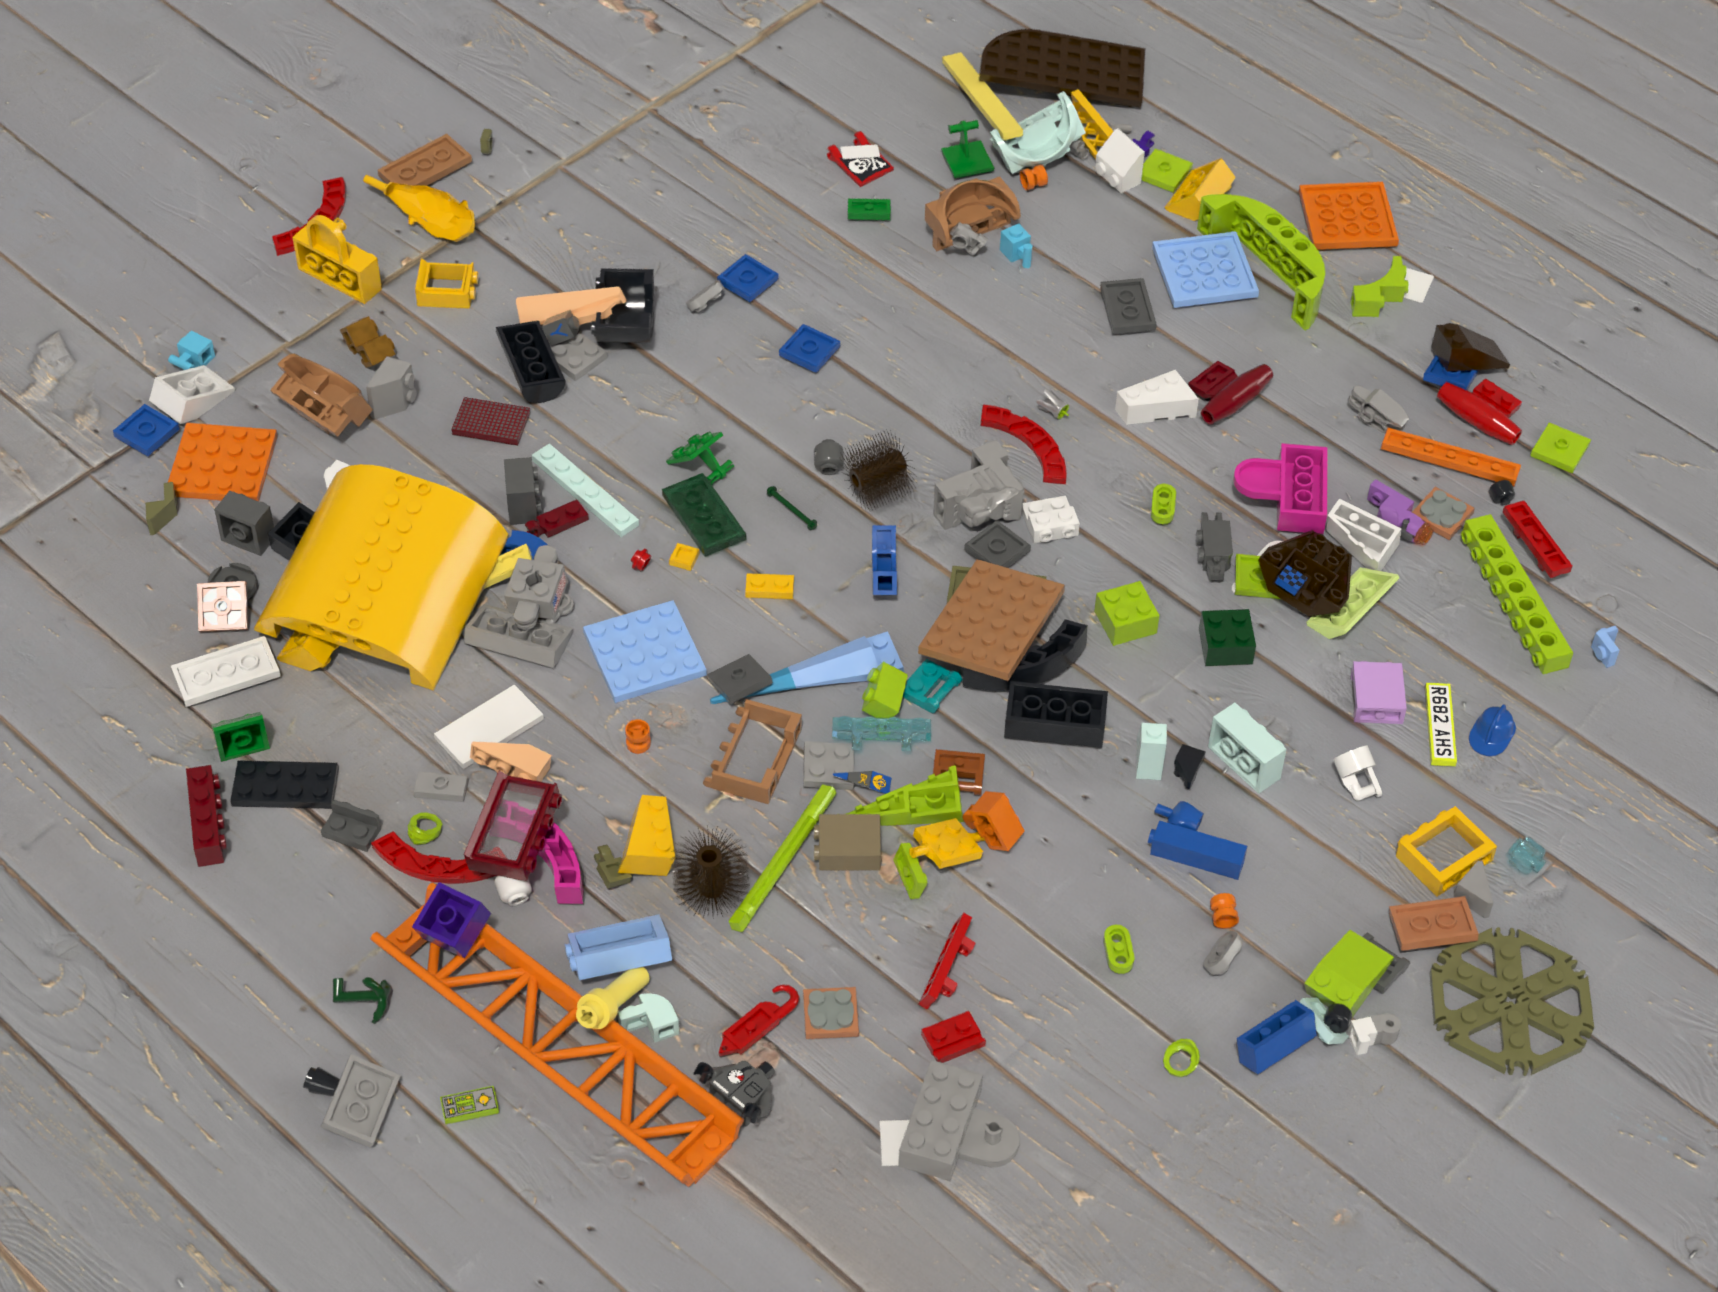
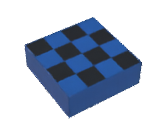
M1287 565L1275 583L1295 596L1307 580V577Z

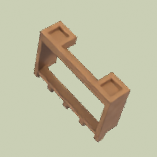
M746 699L744 703L745 708L737 707L736 714L742 717L739 725L730 723L728 730L734 733L731 742L723 741L719 746L722 751L726 752L722 762L712 761L711 768L714 769L712 778L705 777L703 785L769 805L801 733L802 714ZM749 719L785 729L784 740L771 769L767 768L761 783L725 773Z

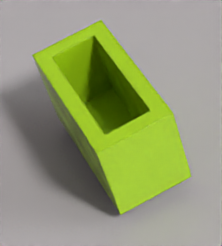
M884 661L877 668H872L867 676V681H869L868 687L862 695L864 700L862 711L885 723L890 721L899 713L908 674Z

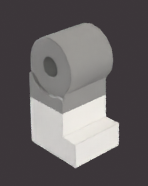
M1393 1014L1375 1015L1352 1020L1347 1034L1356 1055L1367 1053L1371 1045L1379 1043L1385 1045L1393 1044L1397 1040L1401 1021Z

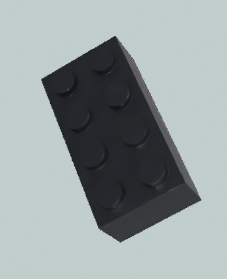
M1010 681L1004 738L1102 748L1108 691Z

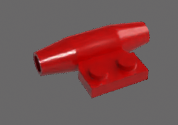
M1485 378L1473 389V392L1446 382L1439 390L1437 397L1449 409L1485 434L1510 445H1514L1521 436L1522 429L1509 417L1520 409L1522 401L1498 387L1495 383Z

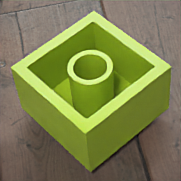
M1141 581L1096 593L1094 612L1113 646L1157 634L1160 615Z

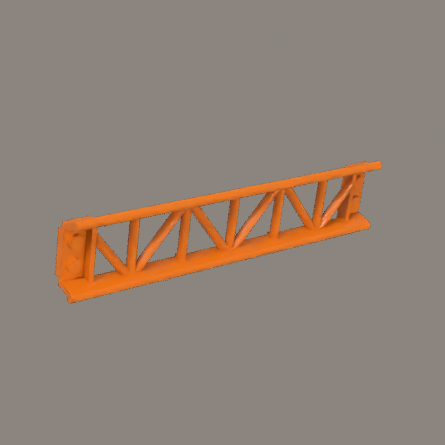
M433 882L427 887L425 904L437 886ZM425 904L386 938L377 931L372 934L370 939L686 1186L689 1187L692 1183L696 1184L732 1148V1143L738 1138L740 1126L744 1122L741 1116L615 1020L601 1029L590 1028L608 1043L544 1051L572 1023L578 1021L576 1017L577 1004L582 995L489 924L485 923L465 959L456 955L439 971L440 946L430 942L427 970L410 957L427 942L412 928ZM483 947L512 968L448 977L478 949ZM517 979L482 1012L450 989L452 987ZM527 985L523 1040L521 1044L495 1024L491 1017ZM540 989L569 1013L533 1045L537 990ZM613 1053L579 1087H576L546 1063ZM624 1059L621 1116L619 1120L589 1097L588 1092ZM636 1063L667 1088L631 1122L634 1066ZM677 1095L707 1117L704 1120L642 1128L673 1096L676 1097ZM690 1133L667 1157L644 1140Z

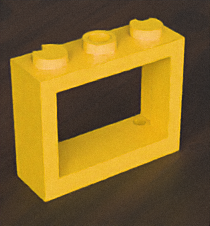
M1454 806L1448 811L1443 810L1431 822H1425L1420 825L1417 831L1411 835H1404L1398 841L1396 857L1438 897L1458 884L1477 861H1483L1484 866L1492 862L1497 845ZM1451 826L1474 850L1439 872L1416 848Z

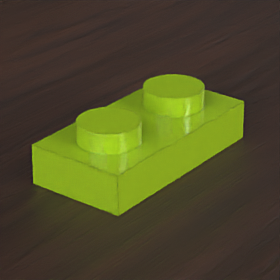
M901 843L893 861L910 899H919L927 886V876L921 869L918 857L912 858L910 856L909 849L912 847L911 844Z

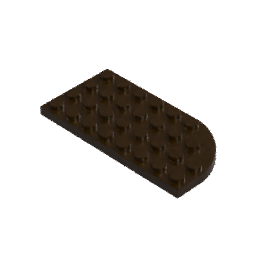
M1037 29L1013 30L995 37L986 45L981 56L979 80L1059 94L1064 91L1067 96H1072L1071 92L1079 89L1084 97L1089 100L1141 108L1143 102L1145 48Z

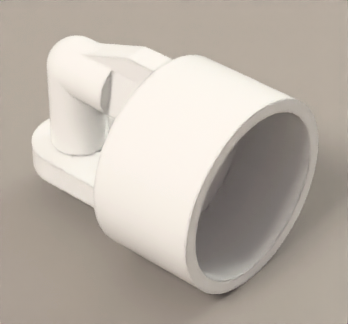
M1368 745L1356 748L1333 759L1343 785L1355 800L1360 801L1373 795L1377 798L1382 796L1380 785L1372 769L1376 764ZM1365 771L1370 785L1361 788L1356 775Z

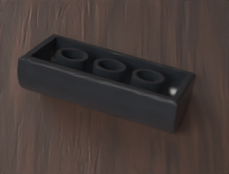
M539 320L496 327L497 337L523 397L531 403H544L556 398L565 387V378Z

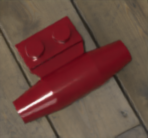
M1216 361L1191 380L1188 386L1195 394L1202 398H1212L1201 410L1202 419L1211 425L1234 414L1254 399L1271 381L1274 375L1268 365L1261 364L1237 376L1234 369L1220 361Z

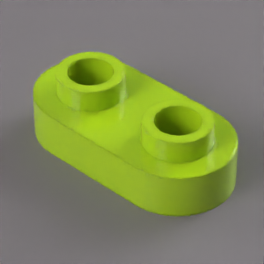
M1159 484L1153 489L1151 518L1156 523L1168 524L1174 519L1176 490L1173 486Z
M1111 925L1105 930L1103 939L1107 963L1113 972L1124 974L1129 972L1134 965L1135 957L1130 933L1122 925Z

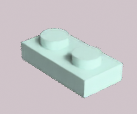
M1318 998L1301 999L1300 1003L1314 1011L1315 1025L1319 1038L1327 1044H1343L1349 1036L1346 1032L1341 1034L1333 1033L1323 1022L1327 1009Z

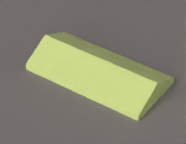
M1360 567L1350 578L1349 599L1342 609L1337 613L1312 616L1306 622L1307 626L1328 639L1346 634L1399 579V575Z

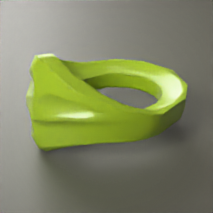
M427 812L414 815L408 824V836L411 842L415 845H420L436 839L443 827L441 819ZM424 818L430 819L435 822L436 827L425 831L417 827V821Z
M1179 1039L1167 1047L1163 1058L1164 1067L1173 1076H1188L1198 1066L1200 1052L1193 1040ZM1180 1050L1186 1051L1191 1055L1190 1066L1183 1071L1173 1069L1169 1063L1170 1057Z

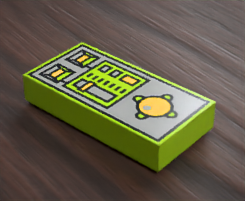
M494 1086L440 1097L445 1125L499 1113Z

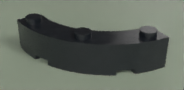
M1064 619L1058 630L1049 637L1048 642L1042 646L1035 645L1027 650L1009 681L963 667V686L988 691L1009 690L1010 681L1035 684L1048 681L1065 671L1081 655L1087 643L1088 625Z

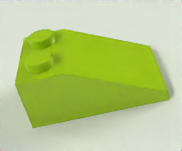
M1349 930L1318 963L1305 981L1306 993L1313 998H1318L1327 1007L1335 1003L1347 1006L1351 1010L1353 1018L1394 960V956L1352 930Z

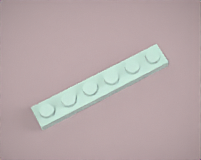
M550 443L532 454V461L620 537H623L639 526V519Z

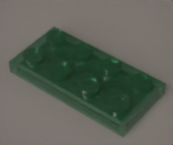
M704 473L662 489V496L705 557L747 540L746 532Z

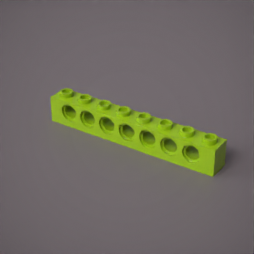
M1489 514L1465 520L1463 531H1461L1462 541L1464 544H1467L1473 560L1477 561L1480 566L1482 576L1487 578L1491 585L1492 593L1501 602L1502 610L1508 614L1513 629L1517 630L1521 637L1523 646L1529 650L1534 665L1538 666L1542 674L1569 668L1573 656L1572 649L1492 515Z

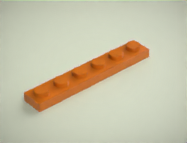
M1387 428L1381 446L1382 450L1492 481L1508 480L1512 486H1515L1521 465L1392 428Z

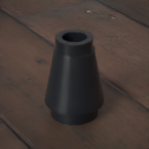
M311 1067L306 1075L303 1088L309 1089L310 1093L333 1096L340 1079L320 1067L317 1069Z

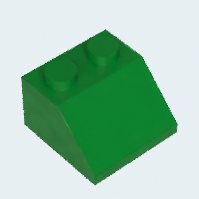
M261 712L246 714L238 718L211 724L221 762L270 749Z

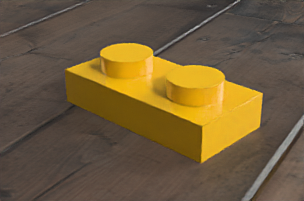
M747 573L745 598L793 599L794 575Z

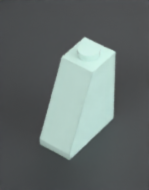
M1141 723L1137 735L1136 779L1161 780L1167 745V724Z

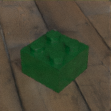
M1250 610L1202 611L1199 634L1205 666L1252 665L1256 642Z

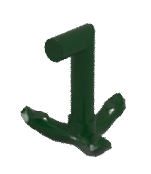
M367 977L362 982L372 990L344 991V978H333V1003L355 1001L378 1002L371 1022L376 1024L382 1018L387 1008L388 995L391 991L390 985L385 979L379 984L372 978Z

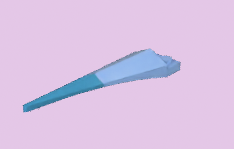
M887 631L869 638L865 636L769 674L772 677L773 683L746 697L811 686L867 681V676L871 669L877 668L883 661L904 672V667ZM721 694L710 699L711 704L727 701Z

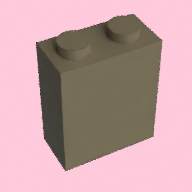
M819 814V824H814V840H819V845H814V860H819V871H880V814Z

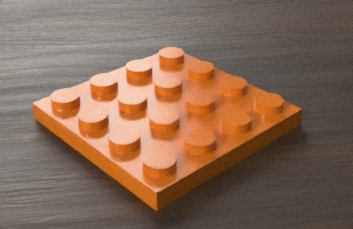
M1383 182L1299 186V195L1310 240L1317 250L1398 246L1399 238Z
M186 423L168 482H173L176 497L221 501L229 491H233L259 501L278 437L277 430Z

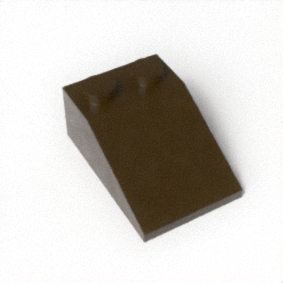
M1458 324L1436 325L1431 348L1447 372L1510 368V363L1494 340Z

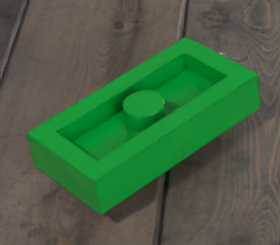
M848 199V220H890L891 199Z

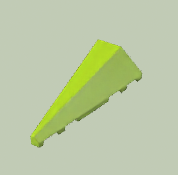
M956 765L949 767L948 771L937 776L935 774L929 775L927 780L915 785L910 783L879 796L873 803L862 806V804L855 806L854 811L846 814H880V826L933 824L954 818L959 822H964Z

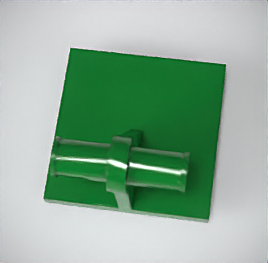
M963 120L959 124L948 125L950 134L960 132V145L941 148V152L954 179L994 171V166L982 141L968 143L967 131L979 129L978 120L969 122Z
M709 431L701 436L695 434L687 440V445L671 452L672 456L666 460L669 465L691 461L699 456L713 471L709 476L705 477L708 485H713L718 479L722 480L726 477V473L734 468L731 460H727L720 466L709 446L723 436L722 432L711 433Z

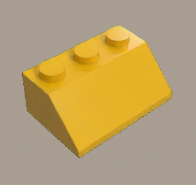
M1222 158L1197 167L1190 171L1164 208L1187 219L1198 220L1201 197L1226 193L1232 187L1231 184L1236 177Z
M294 631L277 656V659L280 662L312 671L319 667L324 668L331 661V653L340 645Z

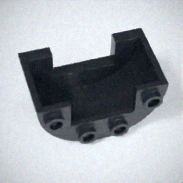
M601 268L600 277H596V289L620 287L627 300L624 304H617L612 307V314L606 319L601 320V312H596V321L591 322V334L596 337L597 342L651 343L654 321V269Z

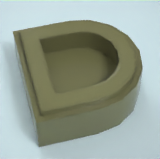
M483 129L480 138L482 154H490L492 151L491 129Z

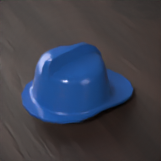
M1506 705L1487 708L1478 717L1469 735L1470 746L1480 755L1496 756L1501 754L1514 736L1516 725L1511 713L1506 710Z

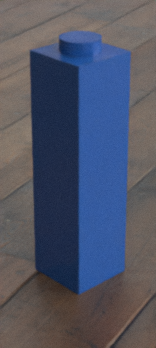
M1160 820L1156 830L1151 829L1148 838V844H1152L1150 855L1236 880L1239 879L1248 847L1247 845Z

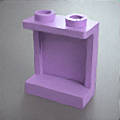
M1353 661L1350 677L1353 680L1355 695L1354 722L1403 724L1407 708L1402 663Z

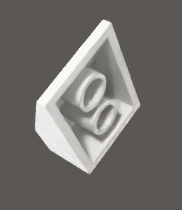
M203 365L155 377L149 401L156 405L159 410L172 417L175 422L182 424L201 417L235 391V387Z

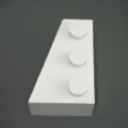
M1173 370L1117 391L1115 411L1126 425L1154 422L1157 418L1175 420L1177 416L1187 415L1189 418H1196L1199 399L1179 373Z

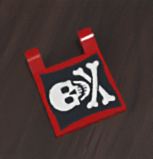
M859 131L854 134V137H856L853 140L855 146L871 145L863 132ZM836 145L827 147L829 151L827 158L836 162L859 187L894 170V167L881 154L880 157L843 159Z

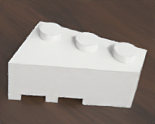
M1341 499L1336 502L1327 516L1326 531L1367 569L1382 571L1400 544L1401 528Z

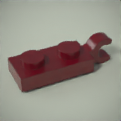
M576 499L537 516L536 521H528L525 523V526L529 531L526 532L537 537L545 533L549 538L588 521L589 516Z

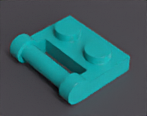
M926 658L906 681L903 698L930 713H935L940 707L939 703L954 686L957 687L962 682V676L958 672L949 671ZM942 680L945 681L933 697L927 698Z

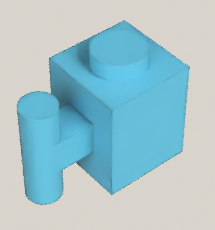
M1019 223L1002 230L1000 251L1011 263L1022 259V266L1024 268L1031 267L1032 245L1030 244L1031 236Z
M190 331L177 343L180 357L172 354L168 362L183 370L206 366L215 358L213 342L202 335Z

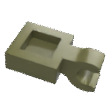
M607 844L598 846L599 853L594 854V859L598 864L596 869L607 889L630 883L631 874L618 873L622 858L614 859Z

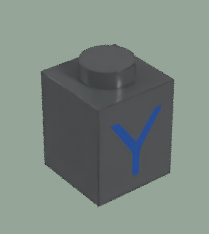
M571 310L547 318L541 326L551 346L574 338L580 330L579 321L576 316H573Z

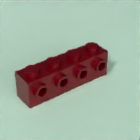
M212 765L187 768L186 775L193 847L198 867L224 863L223 850L227 849L225 834L221 835V829H225L223 814H219V809H223L221 794H217L216 790L220 789L219 775L213 774Z

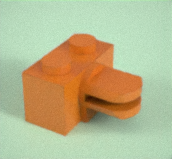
M985 791L975 804H971L963 814V820L966 825L971 829H976L980 837L985 839L990 849L1009 851L1025 831L1005 793Z

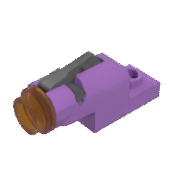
M1376 479L1370 484L1367 500L1379 506L1377 517L1401 528L1400 537L1414 544L1421 543L1426 545L1432 537L1434 529L1430 527V524L1412 513L1414 501Z

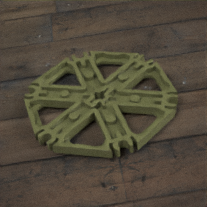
M1500 927L1496 928L1493 936L1492 928L1478 934V941L1457 943L1442 950V953L1438 955L1437 961L1443 965H1438L1437 963L1432 965L1429 974L1434 1025L1438 1023L1437 1031L1442 1029L1449 1031L1445 1034L1444 1041L1449 1042V1046L1503 1074L1506 1072L1505 1065H1508L1507 1072L1509 1075H1513L1515 1066L1522 1069L1523 1076L1527 1075L1530 1067L1531 1075L1582 1052L1587 1040L1580 1036L1590 1039L1594 1030L1588 976L1584 978L1585 970L1580 972L1573 971L1572 969L1576 968L1578 963L1577 960H1572L1573 956L1520 929H1517L1516 938L1514 937L1515 930L1513 928H1510L1508 936L1501 934ZM1482 944L1490 945L1493 955L1494 976L1465 962L1461 957L1462 953ZM1523 946L1532 947L1550 956L1554 960V965L1523 979L1520 948ZM1446 982L1479 1000L1457 1010H1450L1445 1006L1443 984ZM1575 988L1579 993L1581 1014L1578 1016L1569 1015L1544 1001L1566 990ZM1507 997L1517 999L1516 1003L1514 1004L1512 1001L1507 1002ZM1499 1022L1501 1052H1492L1470 1040V1035ZM1528 1025L1563 1042V1045L1542 1055L1535 1054L1530 1047Z

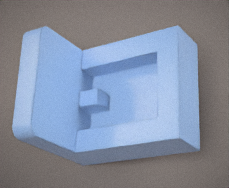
M1616 626L1602 628L1597 631L1591 646L1597 659L1601 660L1606 668L1615 665L1619 649L1614 643L1618 633Z

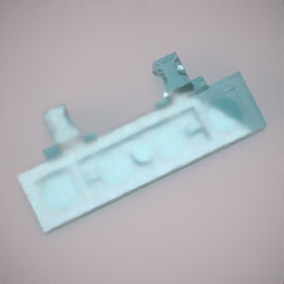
M833 717L832 739H852V750H862V740H901V751H911V741H931V719Z

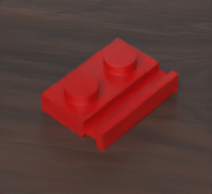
M969 1011L921 1029V1036L937 1062L944 1063L986 1046V1040L982 1037L981 1031Z

